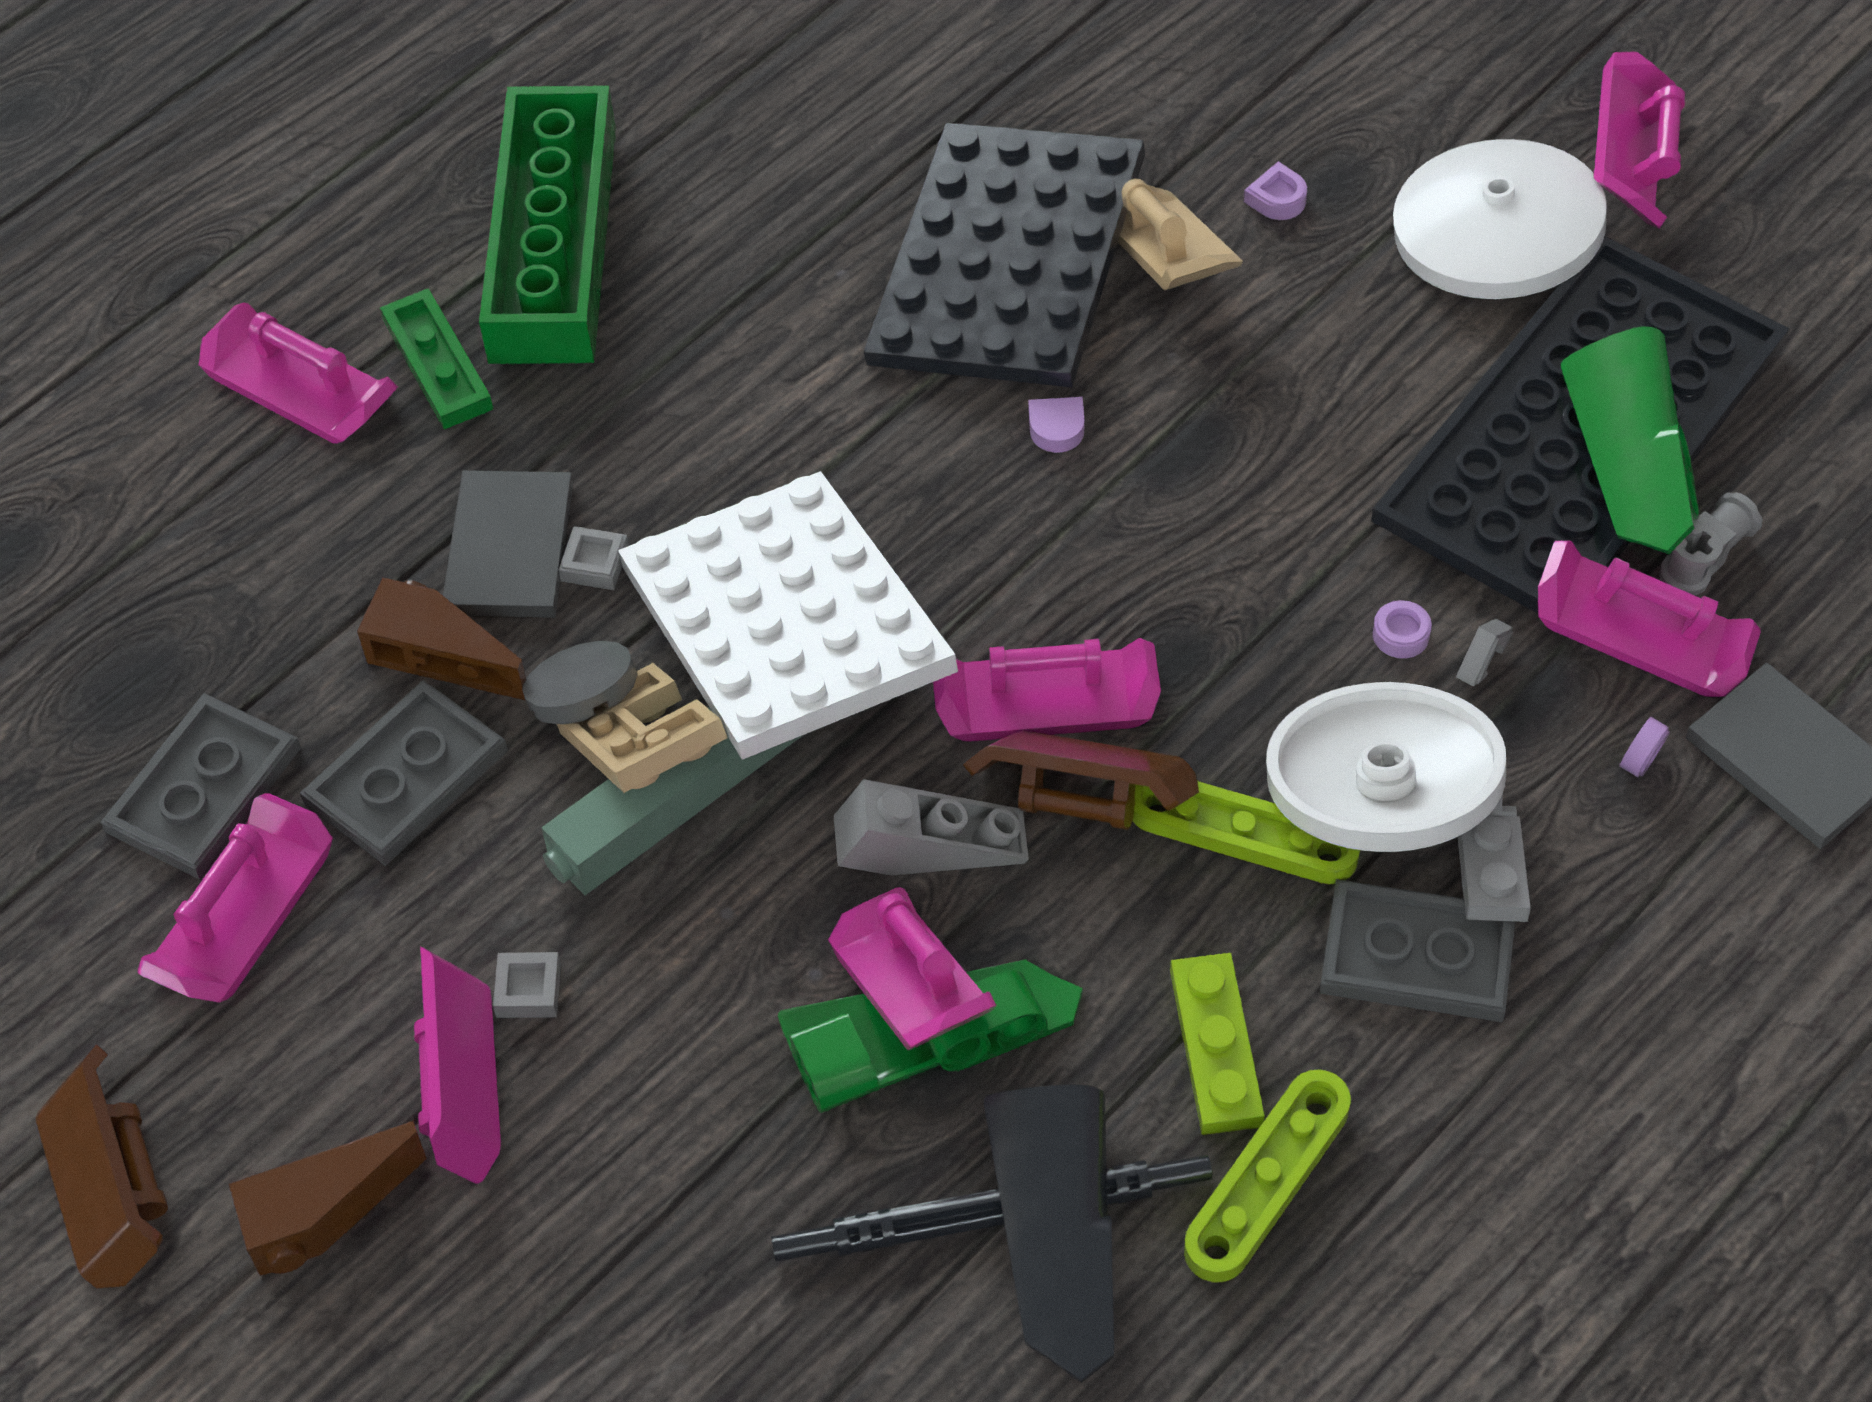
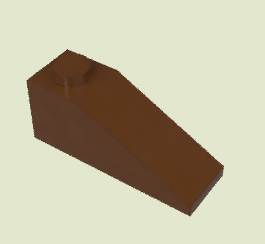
M382 578L357 630L368 664L525 700L522 688L526 681V675L522 659L437 590L428 588L416 581L401 582Z
M414 1121L230 1183L229 1187L246 1249L259 1275L262 1276L271 1272L276 1274L288 1273L300 1268L305 1264L306 1260L322 1255L419 1167L427 1158Z

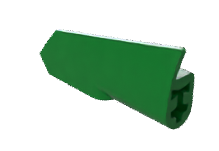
M1643 326L1610 335L1587 345L1566 357L1561 362V369L1618 538L1670 555L1695 529L1694 520L1699 519V508L1690 453L1685 434L1677 419L1665 336L1656 328Z
M1027 960L968 971L966 973L983 993L990 991L997 1005L995 1009L910 1050L906 1049L865 994L783 1009L778 1013V1020L811 1098L818 1111L823 1113L941 1065L947 1071L963 1070L1073 1026L1083 990L1081 987L1058 978Z

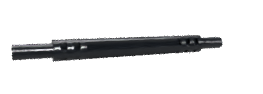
M1203 1155L1147 1166L1145 1160L1136 1161L1128 1165L1111 1166V1168H1107V1205L1127 1203L1136 1199L1152 1198V1191L1213 1180L1209 1156ZM994 1189L893 1209L886 1208L872 1213H859L845 1218L844 1216L833 1218V1225L772 1236L771 1240L775 1262L837 1250L839 1257L860 1251L867 1252L876 1248L894 1247L897 1244L1003 1225L1004 1219L999 1190Z

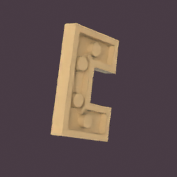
M654 663L637 671L638 676L634 687L614 707L609 708L606 701L593 708L596 715L590 717V719L563 725L557 724L560 734L623 793L652 784L661 773L683 761L689 762L703 757L710 751L712 746L728 738L721 719L697 699L656 720L665 713L666 708L681 701L682 698L675 681ZM653 720H656L655 722H653V723H651V724H649V725H647V726H645V725L643 724V723H647V722H651V721H653Z

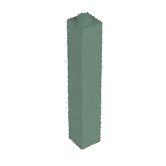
M802 736L743 760L730 739L727 738L712 746L710 751L703 757L694 761H683L661 773L652 784L640 789H631L625 793L608 779L541 827L547 852L543 854V859L549 870L560 882L565 883L570 880L584 895H587Z

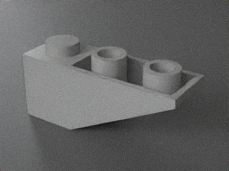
M863 779L834 815L837 863L839 867L892 876L1025 864L1029 860L1023 811L1015 807Z

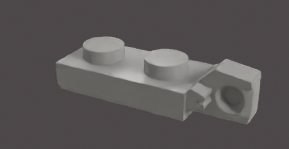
M1503 793L1496 807L1482 822L1468 832L1458 836L1467 920L1528 922L1531 907L1520 816H1517L1516 806H1502Z

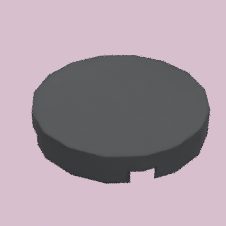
M594 641L562 650L541 662L527 676L522 690L530 711L534 712L537 719L546 723L563 725L590 719V717L596 715L593 708L606 701L609 708L620 703L634 687L638 673L628 648L617 642Z

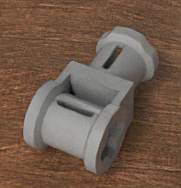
M1738 492L1725 493L1716 502L1715 511L1711 514L1704 511L1699 516V519H1695V529L1670 555L1665 557L1659 571L1661 581L1692 595H1698L1705 591L1711 576L1725 563L1729 551L1743 537H1752L1761 529L1763 520L1755 503Z

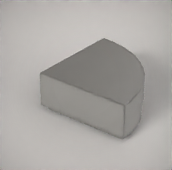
M1497 619L1479 626L1456 678L1471 686H1475L1484 680L1488 675L1486 670L1494 653H1503L1513 634V627Z

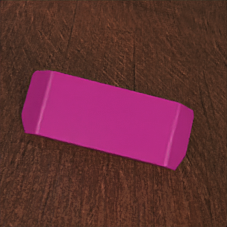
M1614 52L1604 66L1602 75L1594 179L1643 221L1660 229L1667 216L1655 207L1657 181L1668 179L1680 170L1681 154L1678 152L1681 110L1685 106V92L1638 52Z
M248 303L235 305L201 341L198 365L212 379L334 444L343 442L359 429L398 388L389 377L377 380L348 365L345 354L334 348H325L284 327L277 322L276 318L265 312L257 313Z
M1555 541L1553 543L1538 585V616L1547 628L1706 697H1725L1747 677L1761 633L1754 620L1751 618L1726 619L1715 614L1718 601L1706 596L1699 598L1629 567V563L1621 559L1614 558L1609 567H1606L1581 556L1572 541Z
M1138 638L1122 649L1101 651L1099 639L1084 640V644L1004 650V646L990 647L989 660L962 662L956 659L958 672L933 682L936 711L950 736L962 741L1003 739L1017 731L1056 735L1135 728L1152 719L1161 693L1155 646L1153 643L1142 638Z
M270 793L254 798L247 824L239 823L236 825L228 837L230 842L188 901H182L173 914L177 923L157 951L141 957L137 970L139 975L187 997L220 1003L229 999L236 992L324 864L333 840L316 813Z
M901 887L894 888L843 913L828 939L840 963L907 1050L913 1049L993 1011L997 1006L990 991L983 993L921 919L906 890Z
M420 946L424 1017L414 1023V1039L419 1044L422 1111L418 1114L419 1132L430 1136L438 1166L479 1184L486 1177L501 1148L491 990L486 983Z

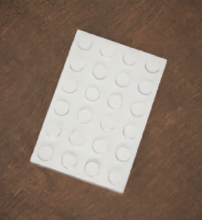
M822 472L797 478L790 484L759 496L748 497L736 505L707 516L697 517L687 524L656 536L643 538L636 544L618 550L624 571L708 706L721 719L726 735L742 760L958 672L955 653Z

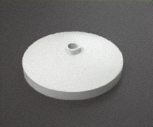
M1498 139L1470 143L1434 157L1418 168L1407 179L1394 205L1395 241L1397 249L1407 266L1423 280L1442 290L1457 295L1482 299H1506L1527 296L1545 291L1565 282L1581 271L1593 259L1603 242L1606 232V198L1602 186L1594 179V173L1583 162L1565 151L1542 143L1515 139Z
M1397 682L1365 683L1321 694L1300 705L1283 719L1273 732L1268 744L1266 757L1267 782L1271 797L1283 815L1295 826L1318 839L1338 846L1363 851H1408L1430 847L1454 839L1477 826L1492 812L1505 788L1506 748L1503 738L1494 723L1482 711L1462 698L1423 685Z

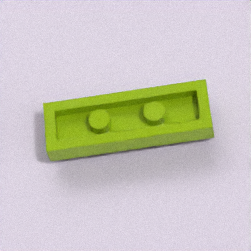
M1231 953L1171 960L1170 974L1201 1135L1260 1128L1264 1122L1265 1115Z

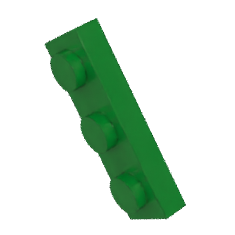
M429 288L380 307L383 322L444 430L494 410L489 392Z

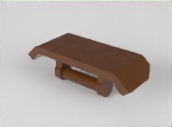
M1017 731L981 749L963 764L971 776L988 769L998 761L1022 765L1021 784L1018 795V808L1020 811L1034 814L1038 811L1101 821L1110 823L1113 828L1124 830L1130 828L1133 820L1136 784L1148 786L1168 811H1171L1199 793L1196 773L1181 757L1030 731ZM1044 769L1115 781L1113 799L1044 788Z
M96 1044L37 1112L36 1123L77 1269L86 1281L99 1289L125 1286L154 1256L163 1242V1236L146 1221L154 1220L164 1215L168 1211V1204L164 1192L159 1190L140 1128L142 1118L138 1106L134 1103L124 1102L106 1104L96 1069L108 1054Z

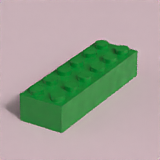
M609 86L507 87L479 325L488 364L594 363L616 135Z

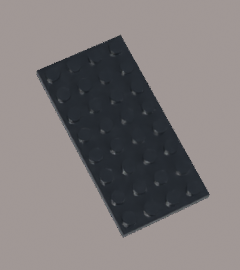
M1604 236L1603 242L1593 259L1576 275L1559 284L1373 507L1371 522L1538 613V585L1555 541H1572L1581 556L1606 567H1609L1614 558H1619L1630 544V541L1619 539L1616 534L1561 369V362L1587 345L1619 332L1643 326L1660 330L1665 336L1677 419L1685 434L1692 464L1785 344L1790 328Z

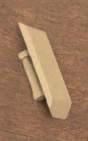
M1132 179L1124 185L1122 201L1127 208V215L1118 243L1164 290L1241 266L1243 260L1173 193L1147 185L1141 179Z

